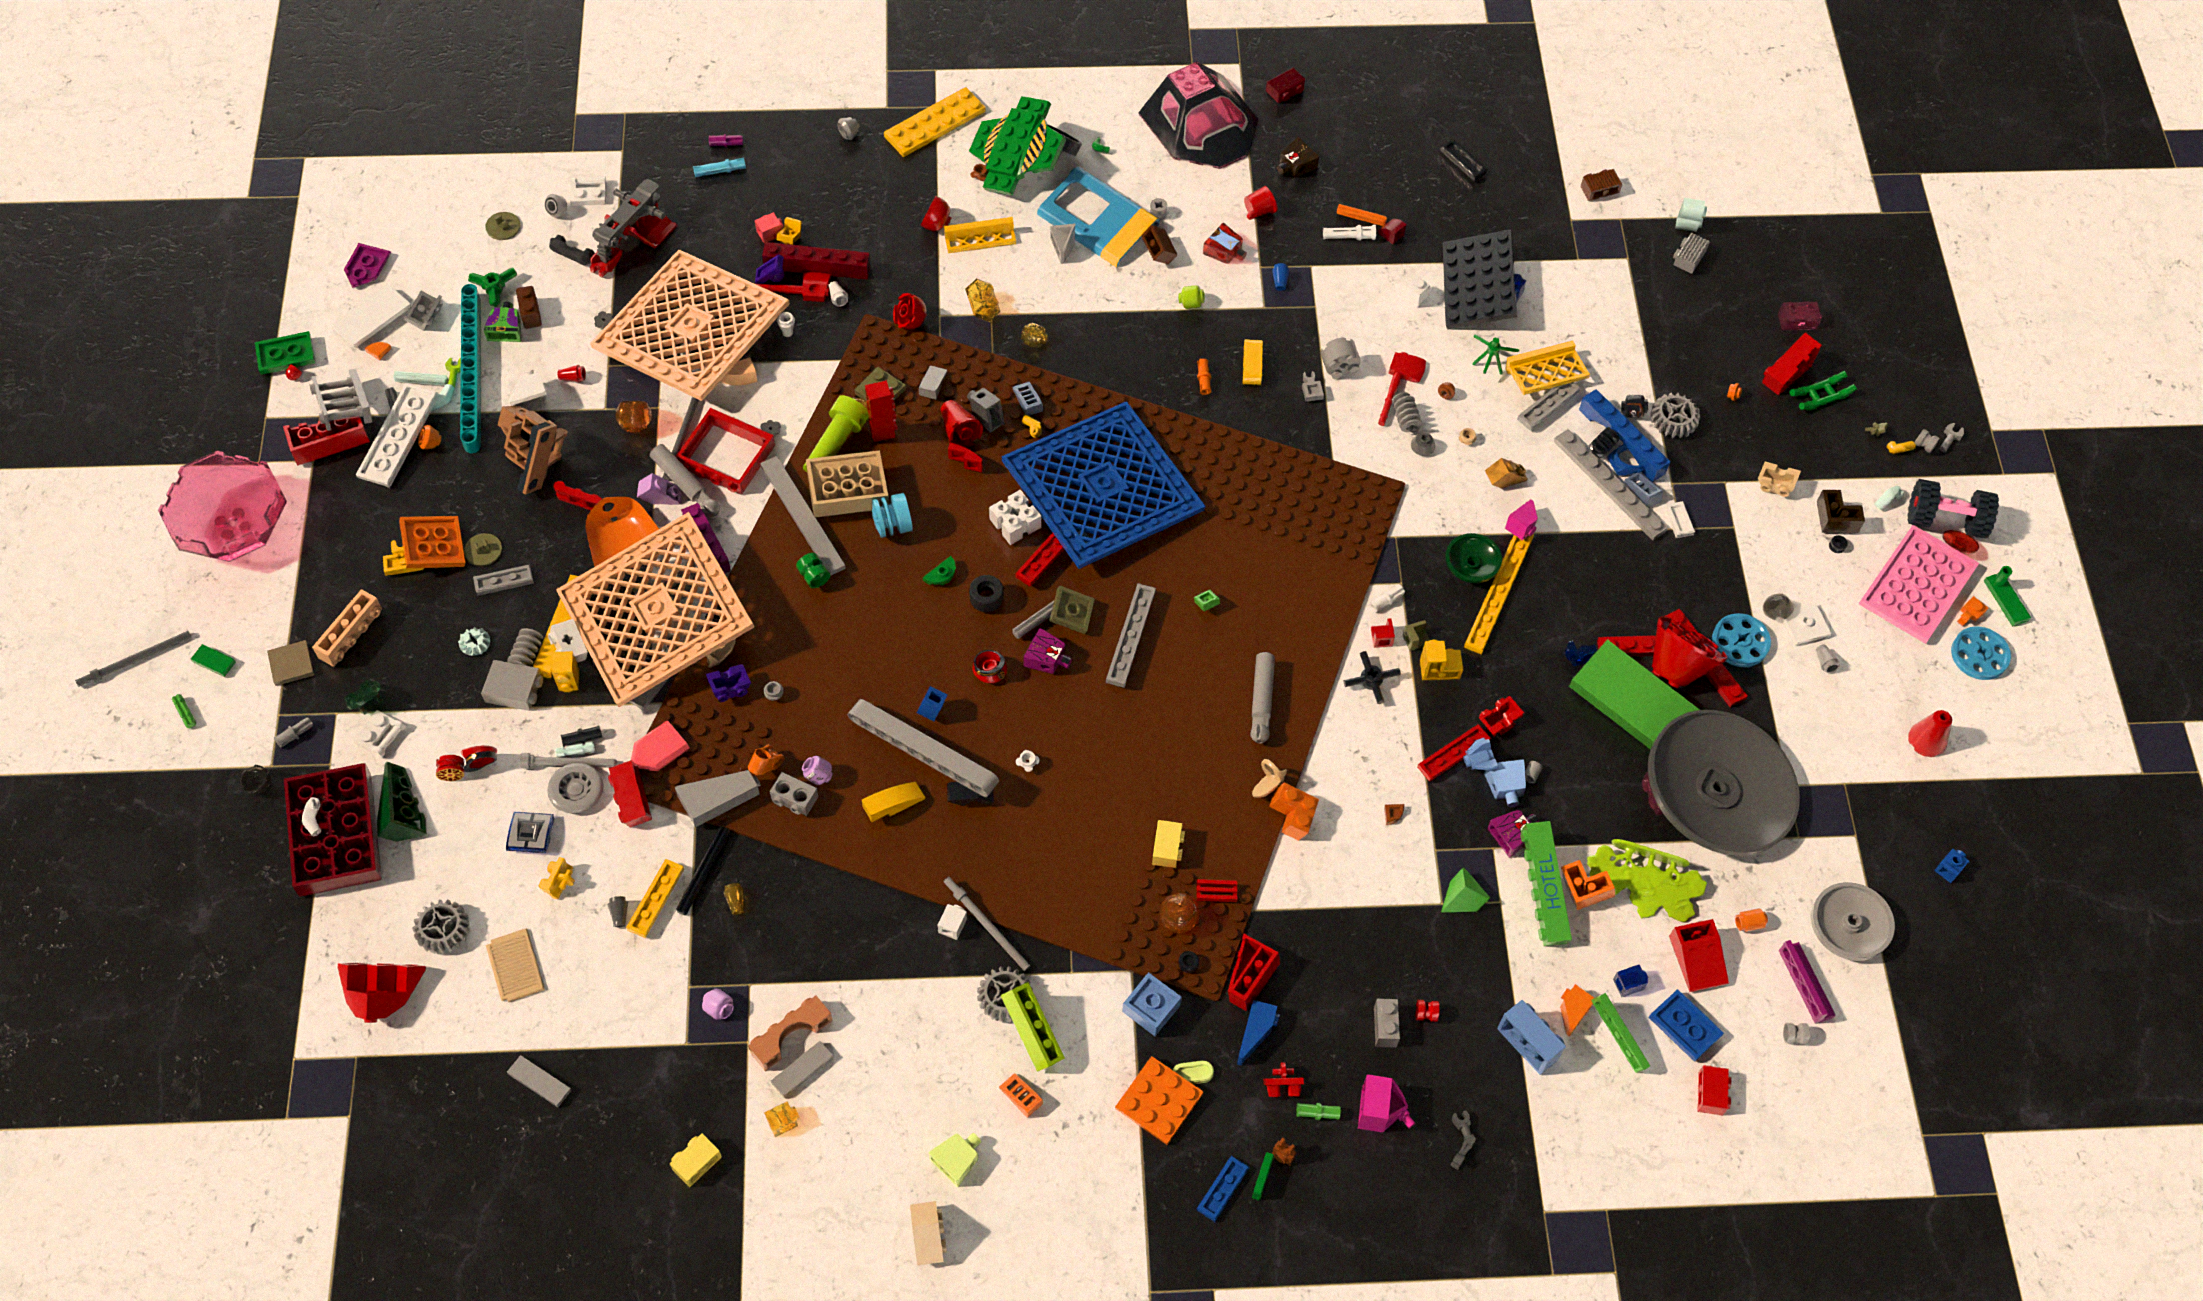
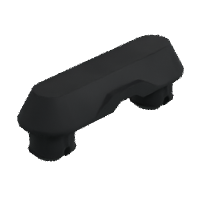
M556 235L555 238L550 239L549 248L553 252L584 266L591 263L590 258L595 254L592 249L586 248L582 251L576 247H570L565 243V237L561 235Z

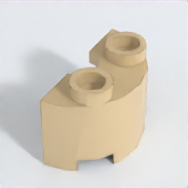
M1764 462L1758 477L1761 485L1760 489L1764 492L1787 497L1795 488L1801 471L1792 468L1782 470L1776 464Z

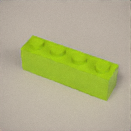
M1029 982L1002 994L1001 998L1037 1072L1065 1059Z

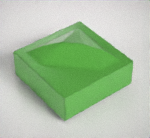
M1211 590L1194 597L1195 603L1203 611L1220 604L1219 597Z

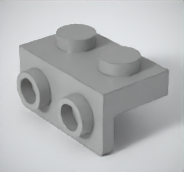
M421 290L404 321L424 331L427 325H432L435 319L432 316L434 312L438 313L443 303L440 302L442 296L439 295L435 298Z

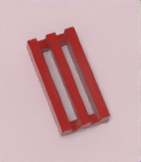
M1197 879L1196 901L1237 902V881ZM1201 892L1218 893V894H1220V893H1233V895H1206V894H1201Z

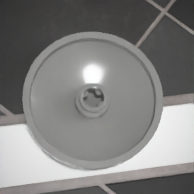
M1843 882L1829 886L1817 897L1811 910V924L1818 940L1830 952L1844 959L1862 961L1874 958L1886 949L1894 935L1895 922L1889 905L1877 892L1862 884Z

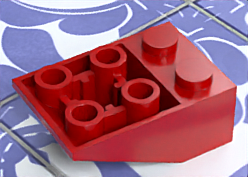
M1710 919L1674 927L1669 938L1689 992L1729 984L1721 939L1714 920Z

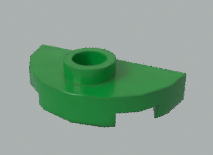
M952 556L923 577V581L929 585H944L950 582L956 570L955 561Z

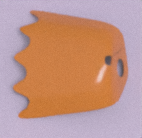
M606 497L600 500L588 514L586 534L594 567L659 530L649 514L636 500L630 497ZM611 502L614 504L613 509L610 511L602 509L606 503ZM617 516L616 521L611 520V518Z

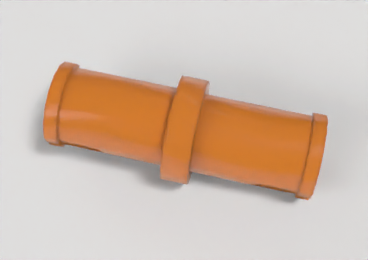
M1204 358L1197 361V380L1200 384V394L1209 395L1212 392L1210 386L1211 373H1209V362Z

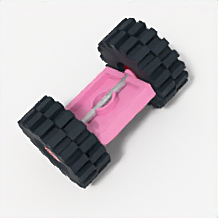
M1924 479L1916 481L1908 506L1907 521L1909 524L1929 528L1936 517V511L1940 509L1966 514L1964 526L1966 535L1985 539L1991 535L1994 523L1997 520L1996 515H1998L1999 498L1997 493L1976 490L1971 497V502L1968 503V501L1959 499L1953 502L1954 500L1941 496L1939 482Z

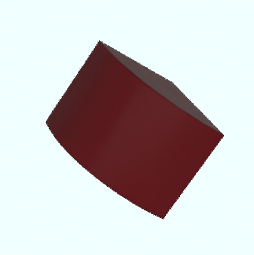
M1392 219L1379 229L1378 234L1391 244H1394L1404 236L1407 224L1399 219Z

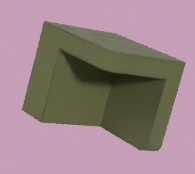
M1426 620L1405 626L1402 636L1410 651L1422 648L1425 641H1430L1425 631L1427 626Z

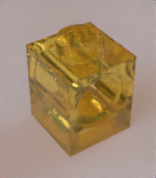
M788 1101L764 1112L774 1137L798 1126L796 1119L799 1118V1115L794 1106L790 1107Z

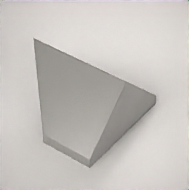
M1075 224L1050 226V240L1060 264L1065 262L1075 246Z

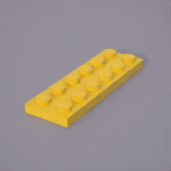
M964 87L886 130L884 137L905 157L986 112V109L970 90Z

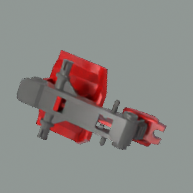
M646 179L631 195L626 191L622 192L615 188L613 195L621 199L622 205L611 216L606 214L604 223H599L600 227L595 228L592 233L594 240L599 242L597 252L590 258L592 264L590 271L592 273L599 270V276L602 278L608 272L613 271L622 255V250L617 248V245L622 238L627 240V235H631L643 243L657 248L677 227V224L672 222L666 216V213L658 208L657 202L660 200V194L656 193L659 189L657 183Z

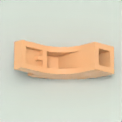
M711 347L704 348V350L711 349ZM713 356L705 357L704 360L712 359ZM751 358L739 360L720 382L736 386L758 382Z

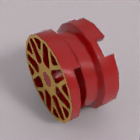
M458 755L440 756L439 760L436 759V777L443 781L462 779L464 777V759Z

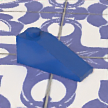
M1253 1000L1237 1065H1242L1271 1033L1272 1026L1277 1027L1280 1014H1276L1277 1006Z

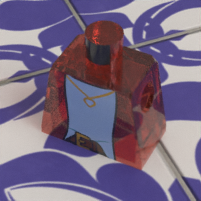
M1222 223L1212 233L1203 246L1204 255L1225 264H1229L1234 257L1243 261L1247 252L1242 250V237L1225 223Z

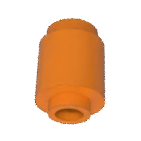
M1758 908L1740 912L1739 915L1735 916V923L1739 931L1748 932L1765 928L1766 923H1768V917L1764 911Z

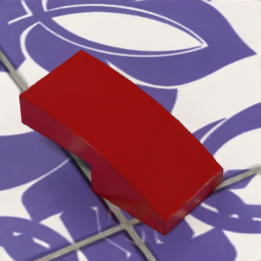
M954 443L949 444L948 459L964 462V469L977 472L983 471V460L976 453Z

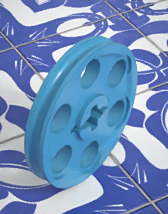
M1737 613L1725 616L1718 622L1712 634V642L1719 646L1717 650L1720 653L1724 651L1728 656L1725 662L1737 667H1751L1759 664L1764 660L1771 647V637L1765 625L1747 614ZM1748 622L1751 628H1744L1741 623ZM1723 624H1730L1733 630H1726ZM1755 635L1763 636L1765 641H1757ZM1746 637L1745 641L1737 643L1738 639H1744ZM1725 639L1728 645L1723 646L1718 640ZM1756 650L1760 656L1753 657L1750 651ZM1738 652L1741 655V659H1735L1732 653Z
M1975 626L1962 630L1951 646V655L1956 666L1963 673L1975 679H1995L2004 673L2011 661L2010 648L2004 638L1995 631L1985 627ZM1980 634L1986 635L1989 641H1983L1980 638ZM1962 637L1969 638L1971 643L1963 642ZM1994 647L2001 648L2003 654L1995 652ZM1958 653H1965L1968 659H1962ZM1991 663H1997L2000 666V670L1994 669ZM1973 665L1980 666L1982 672L1975 671Z

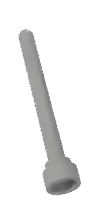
M521 753L520 757L522 769H530L534 765L565 766L571 763L614 767L618 764L616 759L535 757L530 753Z

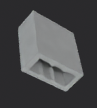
M493 660L481 694L485 703L530 711L532 704L536 703L538 687L542 686L543 676H541L539 668Z

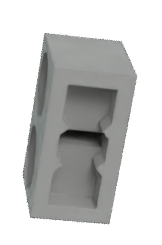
M783 772L770 790L771 799L776 805L781 807L784 805L798 815L803 814L807 816L818 798L817 788ZM783 790H788L785 794L780 793ZM800 798H806L803 802L798 801Z

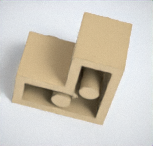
M936 1201L910 1205L917 1266L944 1262L943 1253H947L945 1239L941 1240L940 1234L944 1233L942 1210L937 1209Z

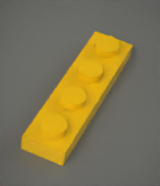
M667 859L664 860L628 923L627 931L643 938L647 937L685 870L684 866Z

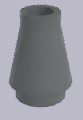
M615 896L609 898L607 905L613 921V927L620 928L626 926L628 906L626 897Z

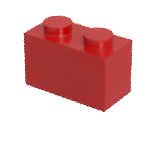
M1703 1065L1699 1070L1697 1112L1723 1116L1730 1109L1731 1097L1728 1096V1089L1731 1088L1732 1078L1729 1076V1069Z

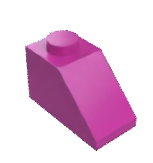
M1532 499L1511 513L1505 526L1506 530L1521 540L1527 536H1532L1537 528L1535 525L1538 517Z

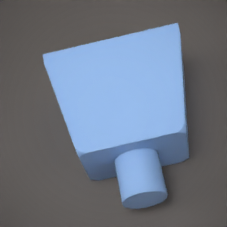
M1524 759L1498 762L1499 768L1485 770L1484 775L1495 799H1506L1508 807L1518 806V797L1523 796L1526 789Z

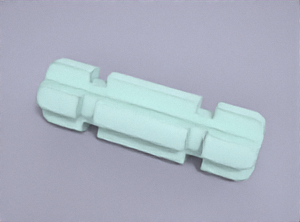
M590 741L585 742V745L580 743L566 746V748H556V757L566 758V756L584 755L585 752L587 754L594 753V742Z

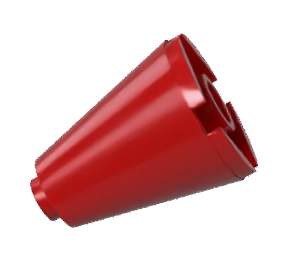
M954 400L946 401L941 406V414L950 443L967 448L974 444L973 441L977 438L978 440L981 438L983 426L976 417Z
M1938 710L1914 724L1908 733V741L1913 745L1914 750L1925 757H1935L1943 753L1949 741L1953 721L1952 716L1947 711Z

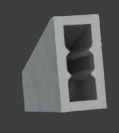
M749 770L679 785L675 787V790L692 823L697 827L759 795L758 787L761 785L756 775L752 776Z

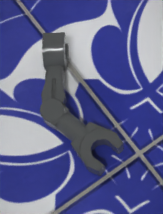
M1467 1111L1462 1113L1464 1120H1459L1456 1113L1452 1116L1453 1124L1458 1130L1462 1131L1464 1136L1462 1148L1450 1165L1457 1170L1476 1140L1469 1128L1471 1124Z

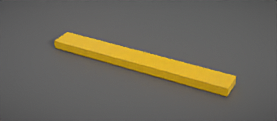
M1534 534L1527 536L1523 540L1515 535L1513 536L1502 560L1500 570L1492 582L1464 648L1482 655Z

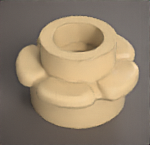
M1465 428L1459 433V441L1465 445H1471L1477 439L1475 431L1471 428Z

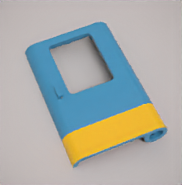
M1079 166L1070 171L1066 179L1040 205L1037 211L1038 216L1053 226L1075 224V240L1116 268L1119 266L1120 260L1139 241L1150 225L1158 227L1160 223L1159 218ZM1078 182L1109 203V206L1091 225L1085 224L1054 203L1071 183Z

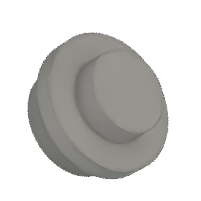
M775 681L769 682L764 688V695L769 700L780 699L784 692L782 685Z

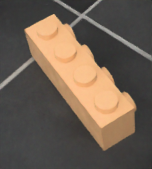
M362 589L312 647L318 659L333 667L343 659L344 654L350 647L355 645L359 636L368 629L369 624L380 615L382 608L375 596Z

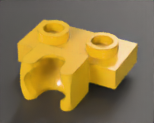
M394 540L391 542L393 555L383 556L384 573L386 576L424 570V568H406L403 547H398Z

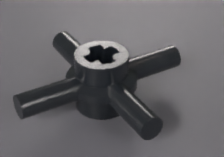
M1363 651L1360 653V657L1365 669L1361 672V676L1343 680L1344 687L1363 684L1365 688L1373 690L1377 704H1382L1385 701L1379 686L1383 683V679L1401 675L1400 669L1395 668L1381 671L1379 667L1371 665L1367 651Z

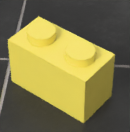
M1158 820L1152 865L1176 868L1177 861H1181L1183 850L1179 849V843H1184L1185 831H1181L1182 823Z
M701 1134L699 1137L695 1136L692 1138L684 1151H680L673 1156L670 1166L691 1187L722 1156L720 1151Z

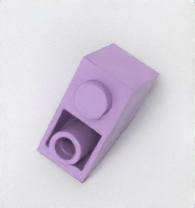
M653 473L639 481L638 498L650 504L679 505L681 503L682 490L676 484Z

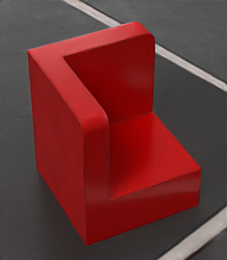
M1387 618L1386 625L1371 627L1374 648L1393 647L1395 634L1392 618Z

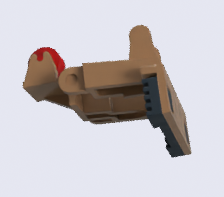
M519 405L502 406L498 426L501 427L506 435L505 456L524 469V473L520 475L517 489L526 495L542 488L548 467L562 457L561 449L564 437L567 436L568 431L563 428L557 429L556 424L550 420L546 421L533 410L529 411L521 408ZM522 429L530 434L529 443L520 437ZM555 443L554 451L551 452L552 446Z

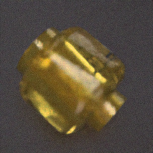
M1029 323L1024 326L1021 339H1023L1025 345L1039 348L1041 344L1045 345L1048 334H1045L1046 329L1044 326Z

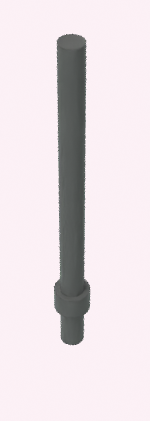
M694 397L691 399L672 450V454L675 457L681 450L699 401ZM664 472L662 478L669 480L670 478Z
M189 631L183 632L99 670L96 668L89 671L90 674L76 679L75 682L78 687L91 681L96 682L109 673L185 641L192 636Z

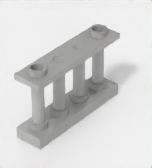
M356 368L349 370L350 377H347V379L318 384L316 377L311 376L313 384H309L312 395L315 394L321 411L319 413L320 422L325 424L327 431L331 430L329 423L331 420L359 415V417H363L365 424L372 422L370 407ZM342 387L350 388L346 390L321 394L320 392ZM352 396L353 398L324 404V401L333 400ZM351 406L357 407L355 409L327 413V411Z

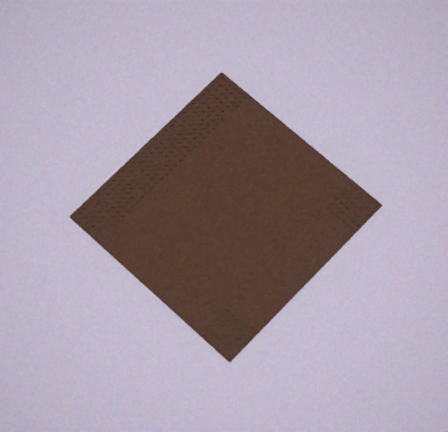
M865 314L787 462L785 470L813 513L808 473L803 469L806 459L809 458L832 422L829 411L839 396L851 397L867 409V402L857 396L854 390L879 367L906 385V389L894 400L897 424L895 438L874 442L869 428V419H867L860 432H851L837 455L880 450L888 491V505L891 504V495L904 493L911 516L913 531L900 533L897 526H894V534L890 536L888 528H885L886 537L881 538L874 524L872 510L815 517L845 564L846 569L831 575L830 579L823 586L813 589L806 583L804 577L796 568V564L801 557L814 552L777 492L773 489L727 578L755 627L736 638L731 653L718 666L709 668V663L705 656L678 672L647 734L665 721H669L686 741L690 749L659 771L639 769L647 801L688 816L677 796L675 787L747 771L754 751L769 744L775 752L784 755L785 759L776 770L769 771L763 775H756L761 785L758 787L760 794L706 823L717 827L724 826L731 832L947 907V904L961 906L967 911L968 915L975 917L961 901H957L953 896L954 893L944 883L945 879L950 877L959 888L962 887L967 892L969 899L993 924L1144 977L1149 972L1164 984L1212 1001H1218L1286 817L1285 814L1269 807L1274 791L1265 797H1253L1254 787L1266 776L1261 763L1264 759H1267L1280 771L1286 769L1287 773L1284 782L1296 788L1402 497L1405 483L917 329H902L894 322ZM930 366L947 370L937 399L919 395V386ZM1026 382L1031 383L1043 404L1042 412L1030 415V417L1041 423L1042 433L1036 438L1031 436L1030 427L1022 423L1025 414L1013 391L1014 386ZM985 388L1001 400L1005 424L991 433L983 426L981 438L979 440L977 438L973 441L974 444L967 447V449L976 453L983 460V471L977 472L964 469V462L948 459L950 442L941 414V406L946 401L954 400L973 415L967 395L972 390L977 392ZM1127 401L1206 506L1205 511L1078 569L1066 550H1064L1037 581L1029 587L1017 579L1015 573L1053 532L1041 517L1040 529L1031 534L1023 533L1021 540L1010 545L1002 536V528L997 529L991 522L989 517L990 506L1001 500L1004 503L1008 502V496L1019 490L1026 496L1002 462V456ZM1113 430V434L1122 436L1123 432ZM1098 437L1097 441L1107 443L1108 440L1101 437ZM1111 440L1110 444L1119 446L1120 442ZM1125 443L1122 445V447L1132 449L1133 446ZM1082 444V448L1091 450L1092 446ZM1095 447L1094 451L1104 453L1105 450L1098 447ZM1108 450L1107 454L1116 456L1117 452ZM1067 451L1066 455L1075 457L1076 453ZM1120 453L1119 457L1129 459L1130 455ZM1079 454V458L1088 460L1089 456ZM1135 456L1132 458V460L1142 462L1143 459ZM1095 457L1091 459V461L1101 463L1102 460ZM1051 458L1050 462L1060 464L1061 460ZM1064 461L1063 465L1072 467L1073 463ZM1117 463L1116 467L1126 469L1127 465ZM1076 464V468L1086 469V466ZM1035 465V469L1044 471L1045 467ZM1130 466L1129 470L1139 472L1140 468ZM1048 468L1047 472L1057 474L1058 470ZM1142 470L1143 474L1152 475V471ZM1061 471L1060 475L1070 477V473ZM1074 474L1073 478L1078 479V475ZM1127 476L1126 480L1136 482L1137 479ZM1048 478L1044 480V482L1054 484L1055 481ZM1139 481L1140 484L1149 486V481ZM1057 482V485L1067 487V483ZM1152 483V487L1162 488L1161 484ZM1071 484L1070 488L1079 490L1080 486ZM1129 488V491H1128V492H1132V493H1133L1134 489H1133V488ZM1141 490L1136 491V494L1146 496L1147 492ZM1055 491L1054 496L1063 498L1064 493ZM1149 493V497L1159 499V495ZM1067 495V498H1066V499H1070V500H1075V501H1076L1077 497H1076V496H1072V495ZM1162 496L1161 500L1171 502L1172 498ZM1121 497L1120 501L1130 503L1131 499ZM1080 498L1079 502L1089 504L1090 500ZM1029 500V507H1031L1033 504ZM1134 500L1133 504L1143 506L1144 502ZM1147 503L1146 507L1156 509L1157 505ZM1064 505L1063 509L1073 511L1074 507ZM1105 505V508L1115 510V506ZM1118 507L1119 512L1128 513V509ZM1077 508L1076 512L1086 514L1087 510ZM1131 510L1130 514L1140 516L1141 512ZM1090 511V516L1099 518L1100 513ZM1103 514L1102 519L1112 521V516ZM1075 518L1073 521V523L1083 525L1084 522L1083 520ZM1115 518V522L1124 524L1125 519ZM1086 523V526L1096 528V523ZM1104 525L1099 526V529L1109 531L1110 527ZM1087 533L1088 538L1093 539L1094 534ZM952 556L955 561L956 570L950 582L944 585H929L923 581V577ZM979 576H994L1003 585V603L993 612L978 611L970 602V585ZM1137 584L1156 588V592L1124 688L1106 683V678ZM1059 586L1094 598L1088 630L1085 634L1050 622V617L1021 638L1017 639L1012 633L1015 627L1054 601ZM988 590L979 593L983 597H989L994 594ZM1211 590L1219 597L1220 604L1203 611L1195 603L1194 597ZM1039 628L1065 643L1064 655L1072 658L1068 669L1058 665L1055 672L1051 674L1024 666V655ZM981 651H998L1005 658L1007 674L999 682L985 683L974 675L972 670L974 658ZM1267 652L1275 656L1271 718L1269 719L1270 735L1264 743H1256L1250 736L1253 720L1252 703L1256 655ZM743 664L751 682L747 689L748 693L743 697L736 696L729 698L725 702H719L714 696L706 674L715 671L726 672L730 667ZM775 681L782 685L784 692L780 699L769 700L765 697L764 688L769 682ZM930 686L947 694L935 721L917 713ZM860 699H863L991 771L999 779L998 784L993 789L994 803L985 805L972 801L965 806H960L947 802V783L957 781L855 724L847 714ZM1025 750H1029L1039 757V763L1033 766L1031 772H1026L1025 768L1016 765V759L1020 758L1021 753ZM820 756L832 765L831 772L833 775L829 782L816 785L804 777L802 766L809 757ZM782 772L817 788L818 798L807 816L795 814L790 808L784 805L782 807L778 806L772 801L770 790ZM911 782L917 783L925 796L924 800L891 817L887 814L871 822L862 806V799L894 786ZM783 790L780 793L785 794L788 790ZM800 798L798 801L803 802L806 798ZM1158 820L1182 823L1181 831H1185L1184 843H1179V849L1183 850L1181 861H1177L1176 868L1152 865ZM1197 879L1237 881V902L1196 901ZM1201 892V894H1206V895H1233V893H1220V894H1218V893ZM1192 951L1197 954L1199 966L1196 971L1185 973L1179 968L1178 960L1183 952Z

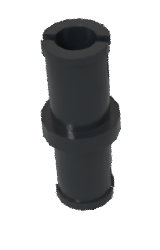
M598 725L584 730L579 728L578 731L561 734L560 736L563 747L580 742L584 744L585 741L602 738V733Z

